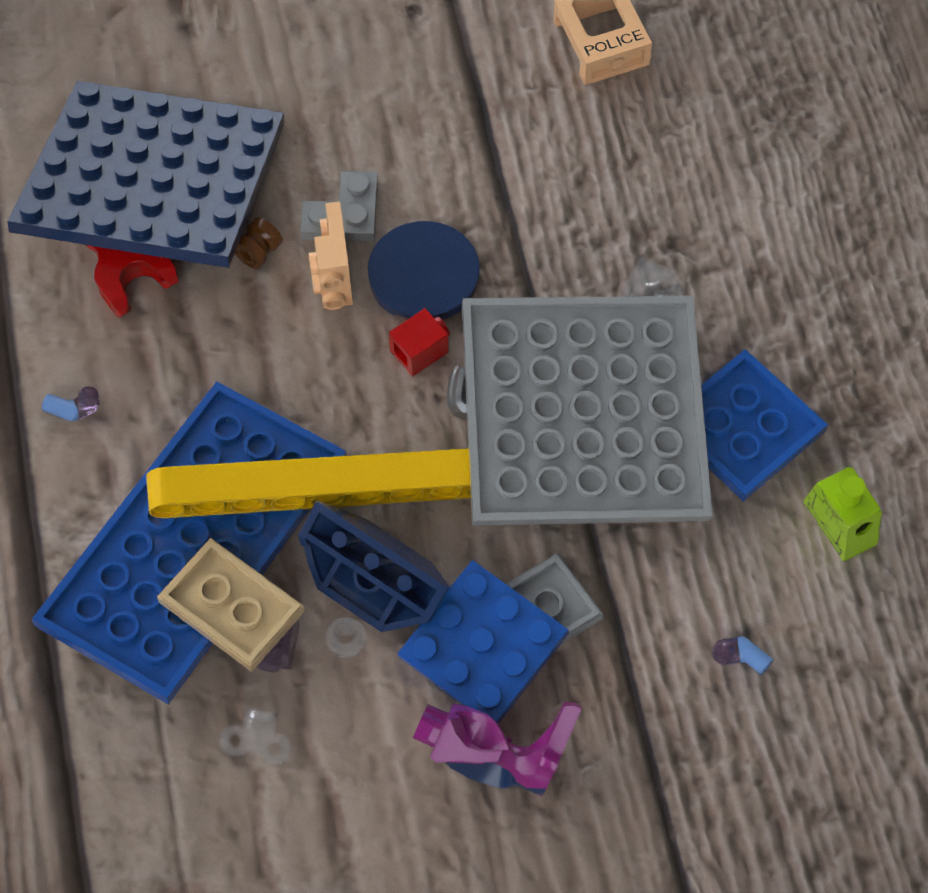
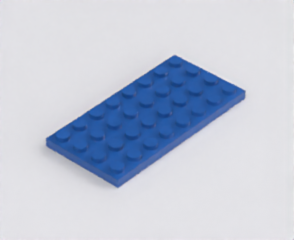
M216 381L33 616L32 622L34 626L169 705L213 643L160 604L157 596L210 538L263 575L310 509L156 518L149 513L146 474L160 467L347 456L346 451Z

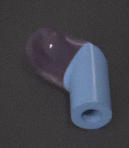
M85 386L82 390L78 391V397L71 400L47 394L42 403V411L68 421H76L96 412L100 405V400L98 399L99 392L94 387Z
M743 636L718 640L712 648V657L717 663L721 665L747 663L761 675L767 671L774 661L773 658Z

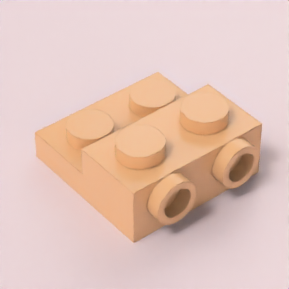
M340 202L325 203L327 218L320 219L322 236L314 237L316 252L308 253L314 295L321 294L323 308L329 310L353 305Z

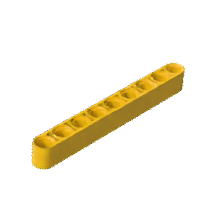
M469 448L156 468L146 474L149 513L156 518L312 509L316 501H322L335 507L471 498Z

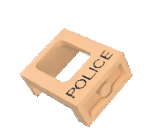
M554 0V24L556 27L563 26L580 60L579 75L584 85L650 65L652 42L630 0ZM617 8L625 24L623 28L597 36L586 34L580 22L581 19Z

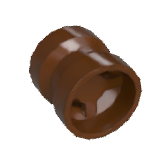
M255 217L248 225L247 233L241 235L234 254L248 267L259 269L266 262L269 251H275L283 242V238L270 222L263 218Z

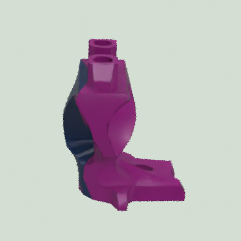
M563 702L556 719L547 731L530 746L522 747L512 744L513 739L505 736L497 722L486 713L459 704H453L449 713L428 704L413 739L434 747L430 756L434 762H444L451 769L469 779L503 789L517 786L542 797L557 769L563 750L582 707L574 702Z

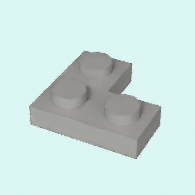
M341 171L339 202L341 204L345 241H375L377 172ZM302 201L301 240H314V237L322 236L320 219L327 218L325 203L332 202Z

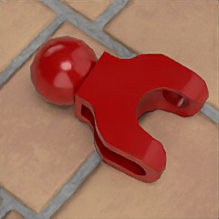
M85 245L93 252H96L98 262L94 270V280L99 288L102 299L117 318L131 311L125 291L127 285L133 279L141 276L152 277L163 289H168L179 282L176 269L169 258Z

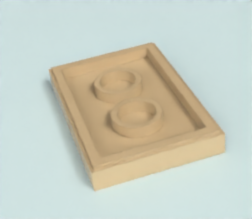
M212 538L203 545L157 596L160 604L251 672L305 612L304 605Z

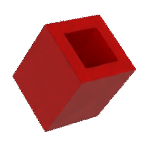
M426 308L388 332L390 352L412 377L449 353L448 336H450L448 327L441 318H434Z

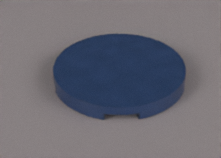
M433 221L410 222L386 233L373 248L368 262L369 285L376 301L393 316L397 314L409 319L426 308L434 318L439 317L444 320L461 311L463 298H471L475 292L479 280V260L471 242L458 230Z

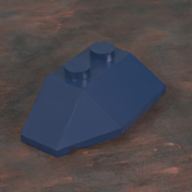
M316 501L298 534L300 543L304 546L307 562L317 589L381 633L430 622L450 588L431 561L369 520L325 502Z

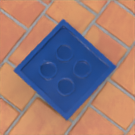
M746 349L701 385L708 468L743 502L827 430L828 424Z
M472 560L449 588L432 620L420 624L397 655L402 661L459 704L488 714L499 725L569 635V630Z

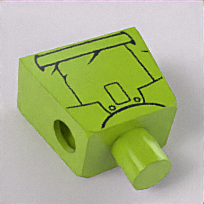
M847 467L821 480L805 497L804 504L843 562L878 544L882 511L867 489L864 480L858 476L852 467Z

